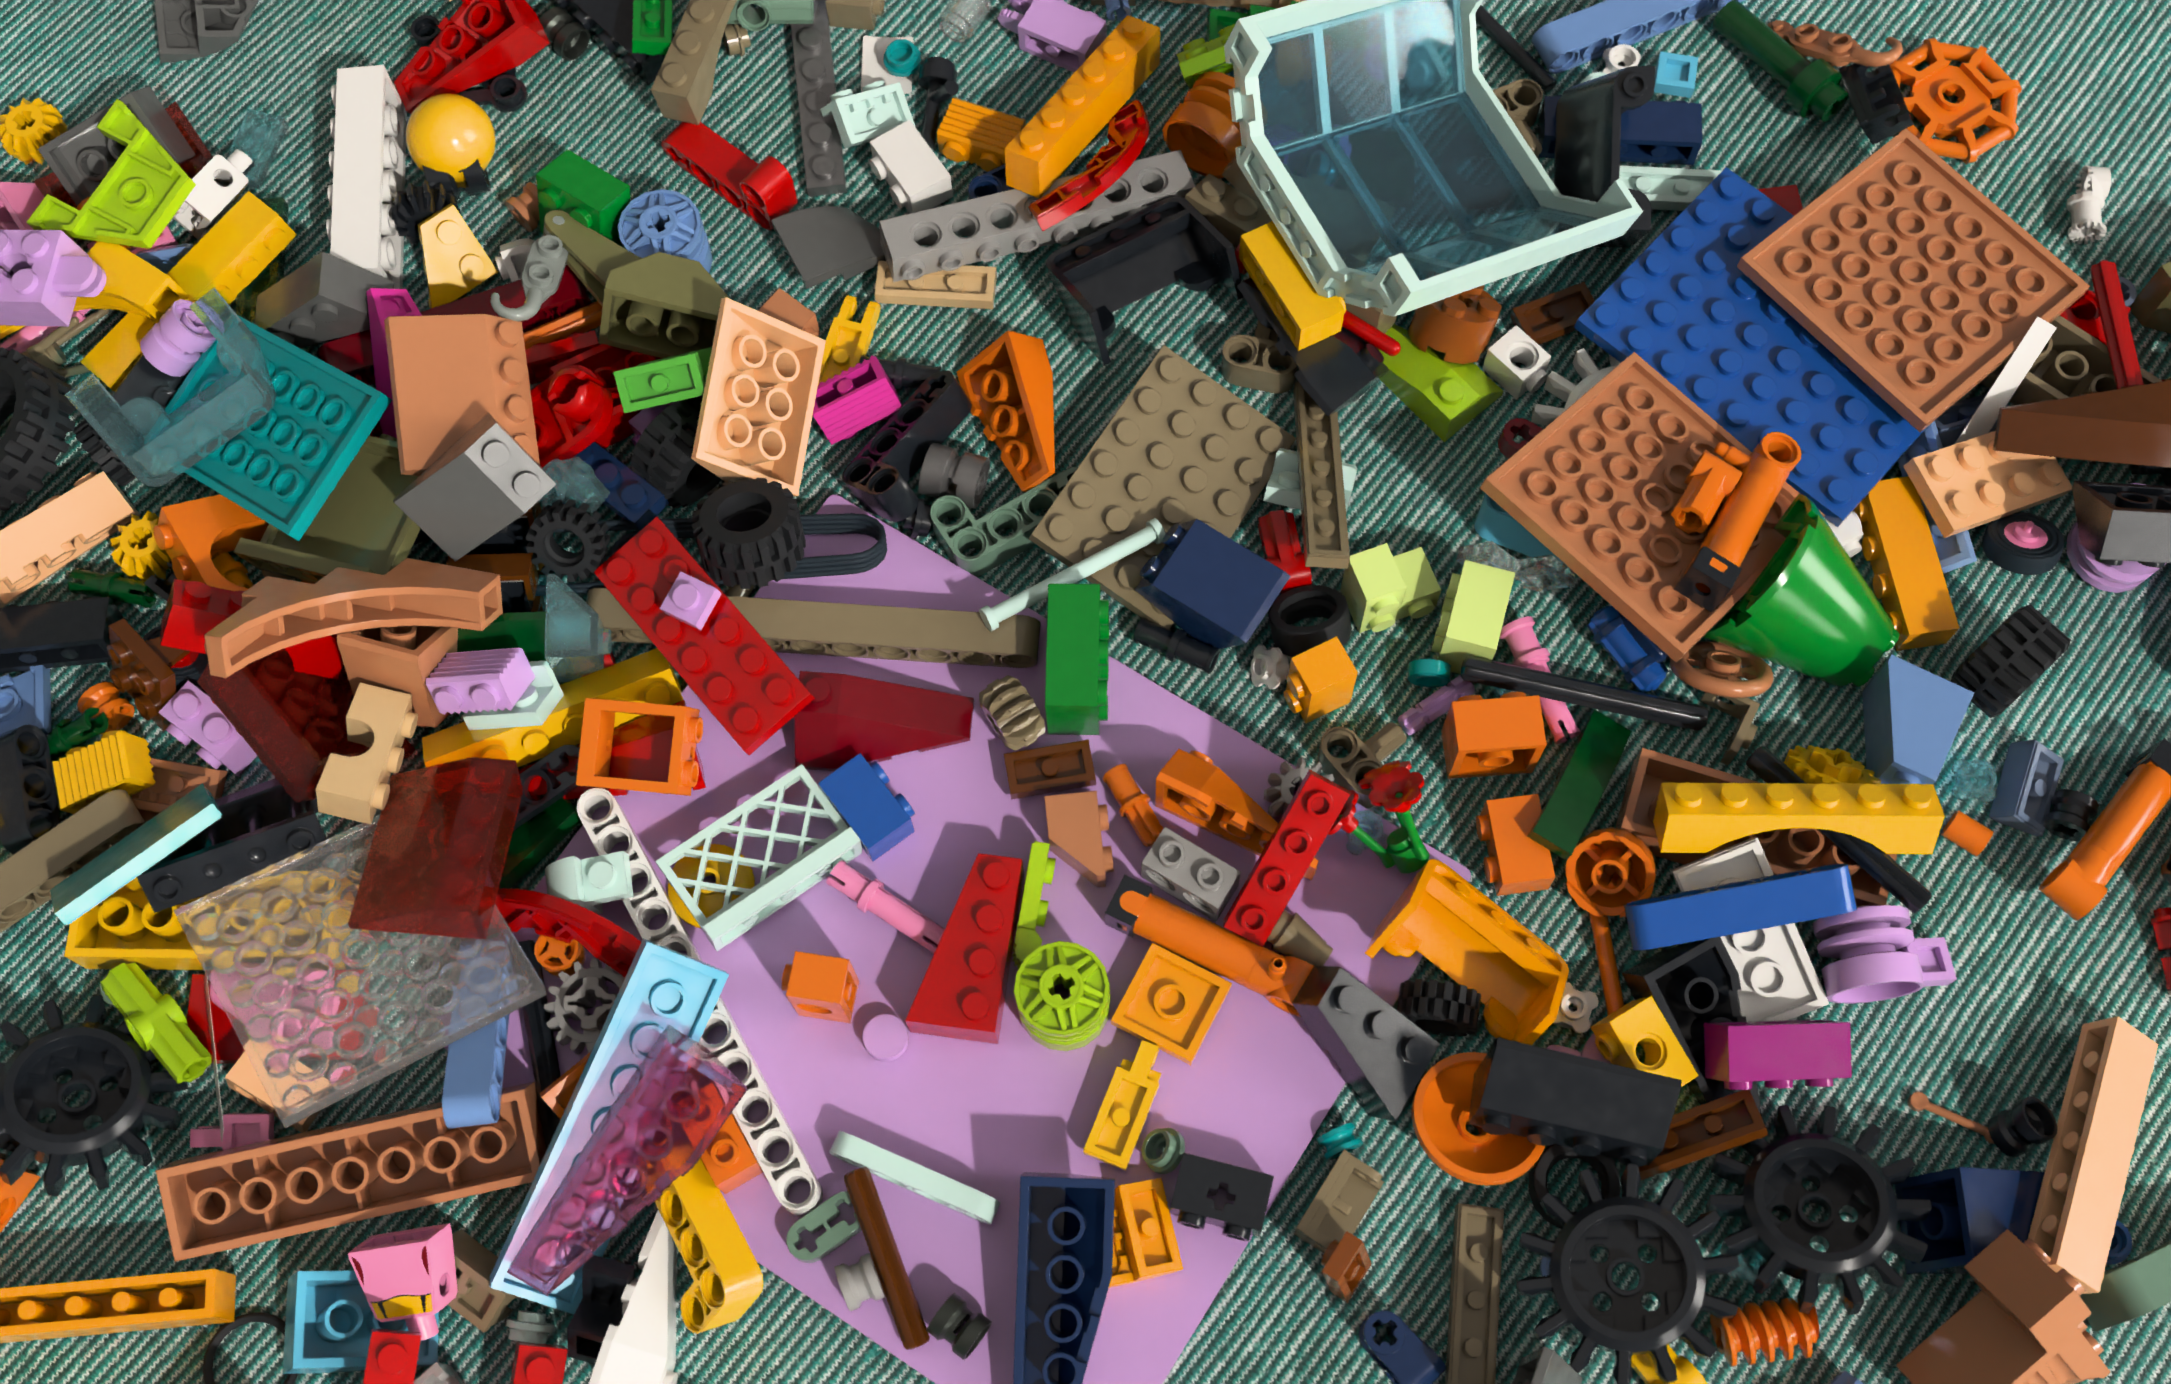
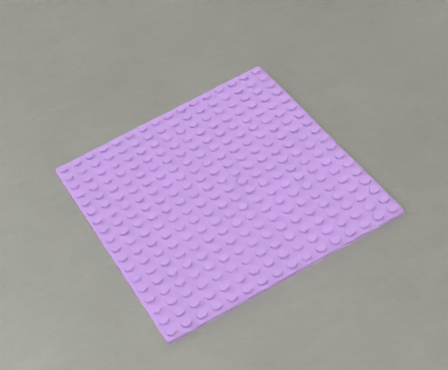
M839 495L829 496L816 514L855 513L865 514L877 519L884 526L888 550L885 559L877 567L863 573L781 579L778 582L772 580L768 582V586L761 587L753 597L979 612V609L986 605L991 608L1011 598ZM857 533L804 535L806 547L803 548L805 553L803 558L860 553L872 548L878 541L866 534ZM1026 608L1016 614L1034 617L1041 623L1037 664L1029 668L776 653L798 679L800 671L839 673L974 698L970 741L924 752L916 750L891 756L892 759L881 762L873 760L881 766L888 776L890 782L886 784V787L895 797L901 793L914 810L915 814L910 818L915 832L875 861H872L862 848V854L847 863V865L873 881L877 878L883 882L885 890L944 929L947 926L978 853L1022 859L1024 880L1019 905L1020 912L1032 843L1037 841L1049 844L1044 796L1097 791L1098 805L1107 804L1109 830L1101 831L1102 846H1111L1114 872L1105 873L1106 887L1097 888L1051 852L1049 846L1048 857L1056 859L1052 884L1043 883L1040 900L1049 901L1044 927L1036 926L1035 930L1042 939V945L1057 941L1078 943L1094 952L1105 966L1110 984L1111 1003L1108 1021L1098 1037L1085 1047L1070 1051L1048 1049L1034 1041L1022 1026L1014 994L1018 967L1014 966V962H1012L1013 957H1011L998 1044L910 1032L905 1020L933 958V954L869 910L865 913L859 910L857 902L826 883L828 877L719 951L714 949L701 928L691 926L681 919L702 961L729 974L720 995L821 1185L823 1192L821 1204L837 1193L848 1191L844 1182V1176L858 1169V1167L846 1163L829 1153L839 1131L863 1139L979 1190L1001 1202L992 1224L989 1225L871 1174L926 1328H928L933 1317L953 1293H956L966 1301L967 1309L974 1314L982 1313L992 1321L989 1330L967 1359L963 1360L952 1351V1345L945 1339L937 1340L930 1333V1339L926 1344L906 1350L886 1298L878 1301L870 1298L863 1301L860 1308L853 1311L848 1309L837 1280L835 1266L843 1263L848 1266L859 1262L861 1256L870 1253L862 1230L823 1259L815 1263H804L796 1259L787 1247V1234L790 1227L804 1216H796L782 1206L764 1172L727 1194L721 1191L758 1263L935 1384H1013L1020 1177L1023 1172L1066 1173L1115 1179V1188L1119 1185L1162 1178L1170 1211L1181 1162L1172 1172L1167 1174H1159L1152 1171L1142 1157V1145L1146 1136L1151 1131L1158 1128H1172L1180 1132L1184 1138V1153L1273 1175L1274 1179L1266 1209L1267 1213L1346 1084L1338 1072L1340 1067L1329 1051L1321 1047L1302 1017L1289 1014L1271 1004L1265 996L1186 959L1232 983L1231 989L1192 1064L1189 1065L1158 1049L1159 1053L1152 1070L1161 1073L1158 1082L1159 1088L1126 1171L1083 1154L1084 1147L1116 1067H1120L1123 1058L1134 1062L1142 1042L1141 1039L1111 1024L1115 1011L1153 943L1137 934L1132 938L1105 924V912L1124 875L1152 887L1153 894L1223 927L1225 916L1260 857L1156 807V778L1159 772L1178 749L1188 753L1191 750L1201 752L1211 758L1213 765L1219 767L1268 813V807L1272 804L1264 800L1265 789L1271 787L1268 783V777L1270 773L1281 774L1280 765L1286 760L1110 656L1108 721H1100L1099 735H1048L1045 710L1047 619L1030 608ZM1007 675L1019 679L1040 710V714L1044 719L1045 733L1036 738V742L1027 747L1024 746L1017 751L1089 739L1096 785L1011 800L1004 754L1017 751L1006 747L1002 740L998 738L994 729L991 728L988 719L984 716V711L980 707L979 693L986 689L988 684L996 679L1000 680ZM687 685L683 690L682 695L686 706L699 709V717L703 720V736L700 743L697 744V750L703 765L706 788L700 790H693L692 788L691 796L628 790L627 795L614 796L623 809L667 895L668 880L657 866L656 860L796 768L795 716L751 755H748L690 686ZM1289 763L1294 769H1296V766ZM1120 764L1127 765L1142 794L1149 795L1150 801L1148 804L1163 829L1164 827L1170 829L1241 872L1239 886L1216 922L1141 877V863L1151 849V846L1145 847L1127 817L1120 816L1119 809L1121 807L1102 779L1103 775L1111 768ZM806 769L817 785L821 780L834 772ZM801 780L785 789L783 803L807 807L809 790ZM776 795L769 801L776 802L778 795ZM814 799L813 808L822 809ZM1356 803L1354 817L1359 821L1358 826L1386 849L1388 844L1386 841L1387 837L1399 827ZM610 806L597 808L592 815V820L604 818L608 814ZM755 809L749 813L746 827L770 831L774 810ZM781 811L777 832L801 836L805 815ZM1282 815L1273 816L1272 818L1279 823ZM811 816L807 837L824 840L836 832L837 829L830 819ZM741 819L733 825L740 826ZM583 825L557 860L570 856H576L579 859L599 856ZM1340 828L1333 835L1327 834L1315 855L1318 865L1312 881L1305 877L1302 878L1285 910L1292 915L1297 912L1327 942L1326 944L1333 948L1331 955L1323 966L1343 968L1393 1007L1399 997L1400 984L1410 979L1423 955L1416 951L1411 957L1401 955L1396 957L1389 954L1382 947L1373 958H1370L1365 954V951L1378 925L1421 869L1413 873L1403 874L1399 872L1396 865L1385 868L1379 856L1352 832L1346 833ZM721 832L712 838L711 844H721L735 849L738 834ZM744 835L741 854L745 858L764 860L769 839ZM775 840L771 862L790 863L797 857L799 844ZM622 841L613 846L611 853L625 852L629 842ZM1423 842L1429 852V860L1436 859L1443 862L1469 882L1471 873L1468 868ZM805 845L804 853L813 846ZM751 867L756 886L760 883L763 868ZM769 870L767 877L775 873L776 870ZM546 876L543 877L534 891L547 894ZM707 876L703 882L715 883L716 877ZM641 877L632 882L633 893L642 891L648 884V878ZM622 900L602 903L603 913L598 915L615 923L642 942L643 939ZM655 915L650 920L648 929L657 930L662 928L667 921L668 915ZM520 928L518 932L503 933L498 939L509 938L513 947L515 943L525 940H533L536 943L540 935L536 934L534 928ZM1266 941V942H1265V944H1264L1263 947H1265V948H1267V949H1269V950H1271V951H1273V952H1276V953H1278V954H1280V955H1282V956H1284V957L1287 956V955H1284V954H1282V953H1280V952H1278V951H1275V950L1271 949V947H1272L1273 944L1270 943L1269 941ZM585 948L586 960L583 967L587 969L590 968V962L595 957ZM677 951L687 956L686 951ZM795 951L850 960L859 979L851 1024L799 1016L786 996L787 991H782L781 987L785 965L793 964ZM600 961L603 968H605L606 964ZM515 964L502 1088L535 1082ZM542 966L548 1003L555 1002L556 998L548 989L550 986L560 988L563 982L560 978L551 975ZM606 981L608 994L618 995L620 990L618 986ZM1062 984L1054 987L1055 994H1060L1063 999L1070 997L1069 989H1065ZM454 997L429 1030L430 1038L447 1050ZM596 1000L595 1007L587 1008L586 1011L594 1015V1009L603 1004L600 1000ZM882 1014L898 1017L906 1026L909 1035L906 1051L899 1058L888 1062L873 1058L863 1043L865 1026L872 1018ZM568 1018L572 1029L583 1034L581 1021H574L572 1018ZM717 1026L711 1029L707 1035V1043L718 1044L722 1042L727 1035V1027ZM553 1031L560 1074L562 1076L584 1058L588 1051L585 1046L579 1055L575 1054L570 1050L571 1042L562 1046L555 1039L559 1031ZM698 1045L692 1057L706 1072L707 1076L669 1107L652 1147L683 1139H690L692 1141L674 1106L714 1083L717 1084ZM734 1065L727 1074V1081L729 1083L741 1082L747 1075V1065ZM754 1104L748 1111V1122L758 1123L765 1119L768 1114V1104ZM778 1142L772 1145L768 1151L769 1162H782L789 1154V1144ZM640 1172L637 1180L646 1185ZM803 1181L795 1183L789 1190V1201L795 1204L804 1202L810 1195V1184ZM1218 1189L1216 1196L1207 1195L1208 1198L1214 1200V1208L1217 1210H1223L1225 1203L1234 1204L1233 1201L1227 1199V1191L1223 1189ZM845 1202L840 1204L838 1209L841 1214L830 1222L829 1225L832 1228L843 1220L849 1225L853 1224L856 1221L854 1207H849ZM1170 1214L1183 1270L1108 1289L1082 1384H1163L1249 1241H1241L1224 1236L1222 1234L1223 1227L1205 1223L1204 1229H1195L1177 1223L1178 1216ZM825 1227L814 1234H811L807 1229L803 1230L799 1234L802 1242L797 1246L798 1250L807 1248L810 1252L815 1251L818 1248L815 1240L827 1231Z

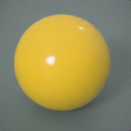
M440 94L426 99L412 112L406 127V145L412 160L418 168L424 172L422 166L424 165L436 171L447 172L454 177L457 183L466 181L464 172L459 173L460 170L469 167L478 159L484 171L494 155L496 138L489 116L477 103L461 95Z

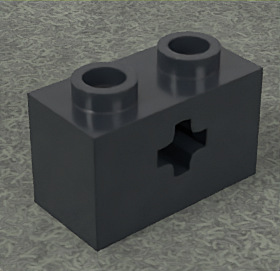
M1183 1153L1170 1206V1214L1177 1215V1223L1195 1229H1204L1205 1223L1223 1227L1222 1234L1224 1236L1241 1241H1249L1250 1235L1259 1237L1261 1234L1274 1176ZM1218 1189H1223L1227 1191V1199L1233 1201L1234 1204L1225 1203L1223 1210H1217L1214 1208V1200L1208 1198L1207 1195L1216 1196Z

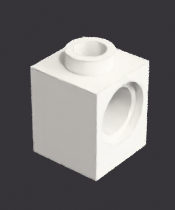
M1515 325L1487 350L1482 369L1517 400L1528 390L1533 393L1543 385L1548 377L1546 370L1551 355ZM1512 363H1522L1526 368L1516 367Z

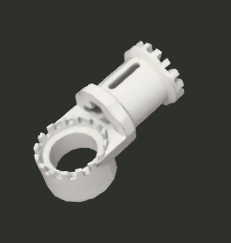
M2084 166L2081 168L2084 171L2079 172V175H2082V177L2077 178L2081 182L2080 184L2076 183V187H2080V190L2076 189L2077 194L2070 196L2066 202V208L2071 213L2072 226L2068 230V237L2073 243L2081 244L2084 241V244H2088V240L2093 243L2095 242L2094 238L2099 241L2102 240L2101 237L2104 238L2106 236L2107 227L2102 223L2101 209L2105 205L2111 185V171L2108 167Z

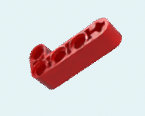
M681 122L661 142L663 150L672 161L766 230L773 229L772 219L788 214L798 204L792 177L782 163L772 156H766L758 164L702 122L699 125Z

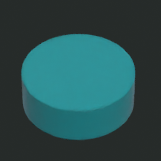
M1418 659L1408 664L1407 679L1414 685L1441 687L1450 682L1451 665L1447 662L1435 659Z

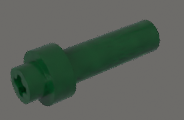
M1738 0L1730 1L1719 11L1713 21V28L1787 90L1784 102L1801 117L1807 118L1815 114L1823 122H1826L1843 108L1849 96L1839 86L1842 74L1827 61L1817 59L1811 63Z

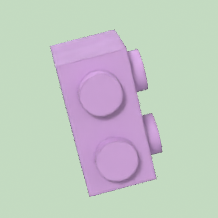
M189 680L158 712L171 723L165 730L185 746L191 740L201 747L196 754L216 770L222 764L236 776H239L267 746L247 725Z

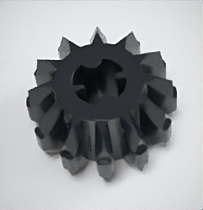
M424 180L422 186L417 187L409 182L406 191H397L391 213L399 236H407L410 244H415L420 241L419 223L450 203L454 204L460 213L454 193L446 192L442 183L431 187L426 180Z

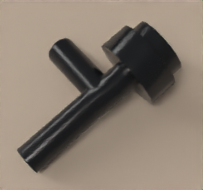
M942 57L927 58L920 67L918 84L928 90L921 136L930 148H933L935 145L941 104L957 94L959 90L956 83L958 74L955 70V64Z

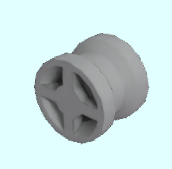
M870 1253L861 1256L859 1262L848 1266L843 1263L835 1266L837 1280L850 1311L860 1308L861 1303L870 1298L876 1301L886 1298Z

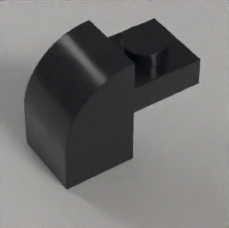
M592 1254L588 1256L582 1268V1300L567 1327L568 1357L592 1364L596 1363L609 1325L618 1326L623 1318L621 1296L626 1285H630L634 1279V1266L624 1264L613 1258L606 1259Z

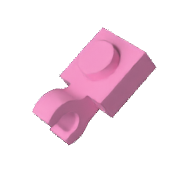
M274 1113L224 1114L222 1141L220 1126H199L198 1128L190 1129V1148L222 1147V1150L274 1139Z

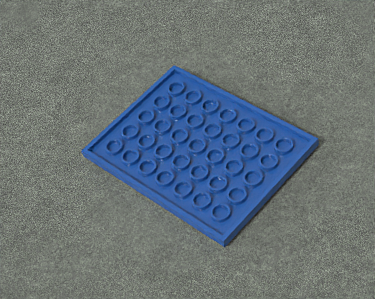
M1726 167L1577 319L1574 328L1620 363L1633 352L1638 354L1751 452L1768 433L1782 432L1792 437L1800 446L1802 455L1798 464L1790 472L1786 482L1800 494L1813 501L1817 508L1825 515L1824 517L1836 527H1839L1929 426L1922 432L1915 429L1737 268L1741 257L1794 215Z

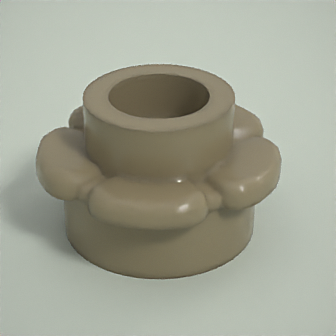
M737 24L726 25L722 39L727 54L729 56L740 54L741 57L744 56L745 48L751 46L747 29Z

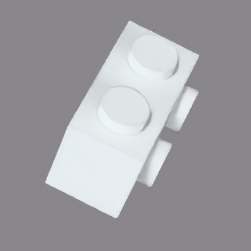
M910 119L870 141L873 158L869 159L870 166L880 181L885 179L888 182L890 194L899 208L905 206L909 213H915L934 208L953 197L949 172Z

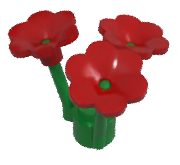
M1392 761L1381 768L1368 771L1364 774V778L1358 782L1360 789L1370 788L1372 790L1369 793L1372 805L1383 806L1386 811L1395 812L1401 828L1389 834L1386 840L1388 843L1386 849L1358 826L1359 821L1354 817L1359 796L1354 790H1349L1350 796L1328 835L1335 834L1340 828L1346 833L1352 832L1379 856L1385 868L1396 865L1399 872L1403 874L1413 873L1421 869L1428 862L1430 855L1419 837L1409 809L1422 796L1420 789L1425 783L1423 776L1418 772L1410 773L1409 770L1412 766L1409 761L1401 763L1399 761Z

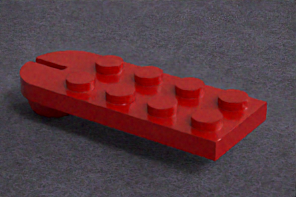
M581 365L563 367L531 390L540 466L549 475L599 439L607 429L612 418L613 398L611 392L604 388L607 385L606 381L596 372Z

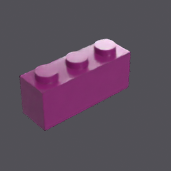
M1822 1019L1704 1023L1705 1078L1724 1081V1089L1750 1090L1752 1089V1081H1764V1086L1767 1088H1793V1080L1805 1079V1086L1831 1087L1833 1086V1078H1852L1850 1022Z

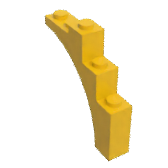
M97 241L87 254L105 270L107 276L106 285L96 297H77L73 311L84 309L119 310L141 315L158 323L174 301L180 299L187 300L190 295L169 275L121 245ZM0 325V340L25 326Z

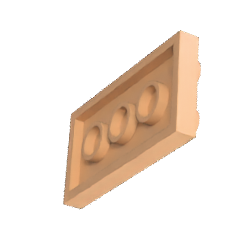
M1996 431L1912 458L1903 465L1944 538L2062 497L2070 492L2073 487L2055 457L1993 450Z

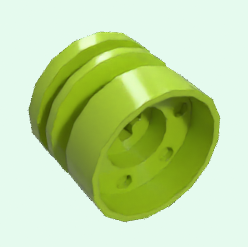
M1057 941L1040 946L1024 959L1016 973L1014 994L1022 1026L1030 1037L1048 1049L1061 1051L1085 1047L1098 1037L1108 1021L1111 1000L1110 984L1105 966L1094 952L1078 943ZM1062 984L1065 989H1069L1070 997L1063 999L1060 994H1055L1054 987Z

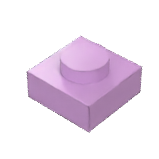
M680 571L659 609L665 614L701 631L722 593L717 588Z
M1945 937L1915 938V941L1910 945L1897 950L1899 952L1918 954L1924 986L1949 985L1957 979Z

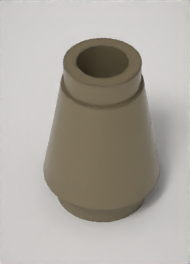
M1285 909L1267 941L1273 944L1271 949L1287 956L1299 958L1313 966H1323L1333 951V948L1326 944L1327 942L1297 912L1292 915Z

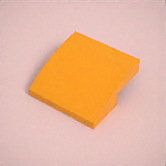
M1162 1178L1117 1186L1114 1196L1112 1278L1109 1288L1183 1270Z

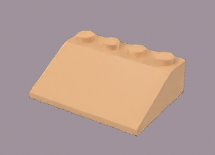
M727 297L721 298L691 459L725 482L731 481L734 483L738 482L739 478L749 477V480H755L757 477L766 478L767 483L772 481L781 483L782 489L788 488L792 492L793 497L798 496L826 340Z

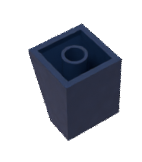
M1194 519L1182 524L1176 523L1168 530L1162 540L1165 544L1164 548L1158 556H1153L1140 571V576L1143 578L1135 590L1195 640L1214 648L1223 649L1248 642L1291 576L1202 521Z
M1956 1167L1908 1177L1904 1182L1895 1184L1896 1198L1926 1199L1931 1201L1932 1207L1927 1219L1924 1221L1899 1220L1902 1233L1929 1244L1920 1264L1905 1259L1907 1274L1968 1273L1964 1266L2007 1229L2021 1242H2025L2029 1236L2045 1172Z

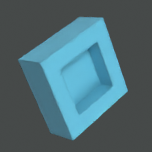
M1660 51L1656 64L1654 92L1691 98L1695 88L1699 57Z

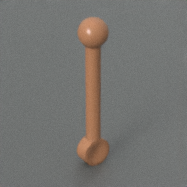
M1915 1092L1909 1096L1908 1105L1912 1110L1922 1111L1925 1109L1984 1135L1987 1142L1994 1144L1988 1127L1929 1102L1928 1097L1922 1092Z

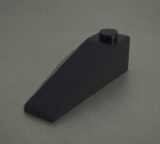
M1721 937L1688 942L1658 952L1623 972L1622 975L1635 1000L1648 996L1653 997L1699 1076L1687 1083L1699 1104L1702 1105L1741 1091L1724 1089V1081L1705 1078L1704 1023L1747 1022L1746 1016L1741 1015L1737 991L1741 990L1739 973ZM1752 1081L1750 1092L1762 1116L1757 1083Z

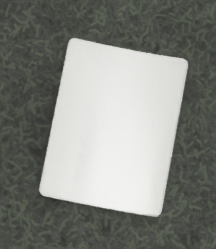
M863 36L861 92H863L862 88L864 86L884 80L885 86L900 82L904 94L912 92V75L897 77L890 74L885 68L883 57L891 42L898 39H906L913 43V37Z

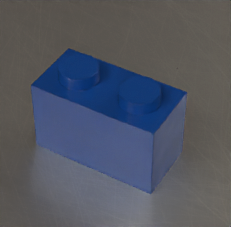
M859 753L821 780L818 785L846 825L851 827L860 838L863 850L872 861H875L915 832L910 818L915 812L901 793L894 797L886 787L890 780L876 761L869 764L862 754Z

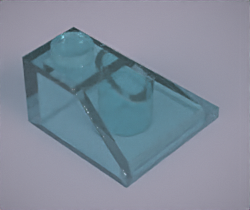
M547 574L545 659L553 670L558 682H567L604 669V654H611L612 648L610 628L604 629L599 614L556 574Z

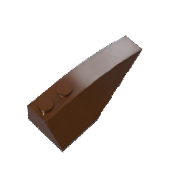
M2171 378L2156 383L2123 386L2121 389L2088 392L2063 399H2048L1999 408L1993 450L2171 468Z

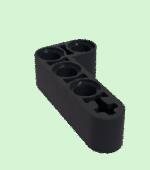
M942 370L929 376L843 471V482L866 511L889 521L898 522L911 516L917 509L919 500L907 483L908 480L923 465L926 453L932 443L941 445L968 415L972 407L970 399L950 371Z

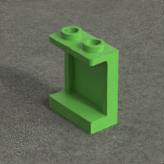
M712 347L644 362L635 367L614 371L613 374L624 413L702 396Z

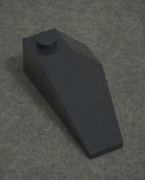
M1246 279L1237 286L1260 323L1269 329H1274L1278 335V342L1275 344L1278 351L1283 356L1289 355L1293 358L1299 368L1294 374L1295 377L1327 416L1357 401L1389 371L1383 363V355L1375 346L1367 344L1362 338L1342 327L1340 332L1298 351L1253 279Z

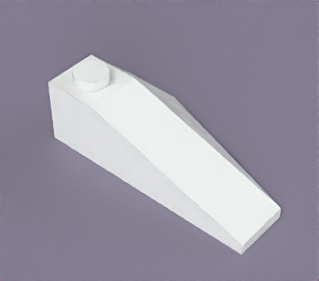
M659 1210L639 1254L638 1269L642 1270L639 1279L634 1278L630 1285L627 1284L621 1296L623 1318L620 1325H609L589 1384H677L678 1373L673 1372L676 1364L677 1246Z

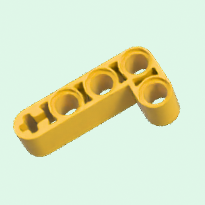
M683 1139L644 1150L640 1157L642 1178L694 1280L681 1299L680 1309L684 1324L692 1333L698 1334L737 1321L761 1294L763 1276L720 1189L715 1186L693 1141L690 1139Z

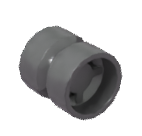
M932 443L922 465L919 493L937 499L945 495H953L960 498L967 507L976 509L981 502L987 485L990 459L969 452L958 456L957 449Z

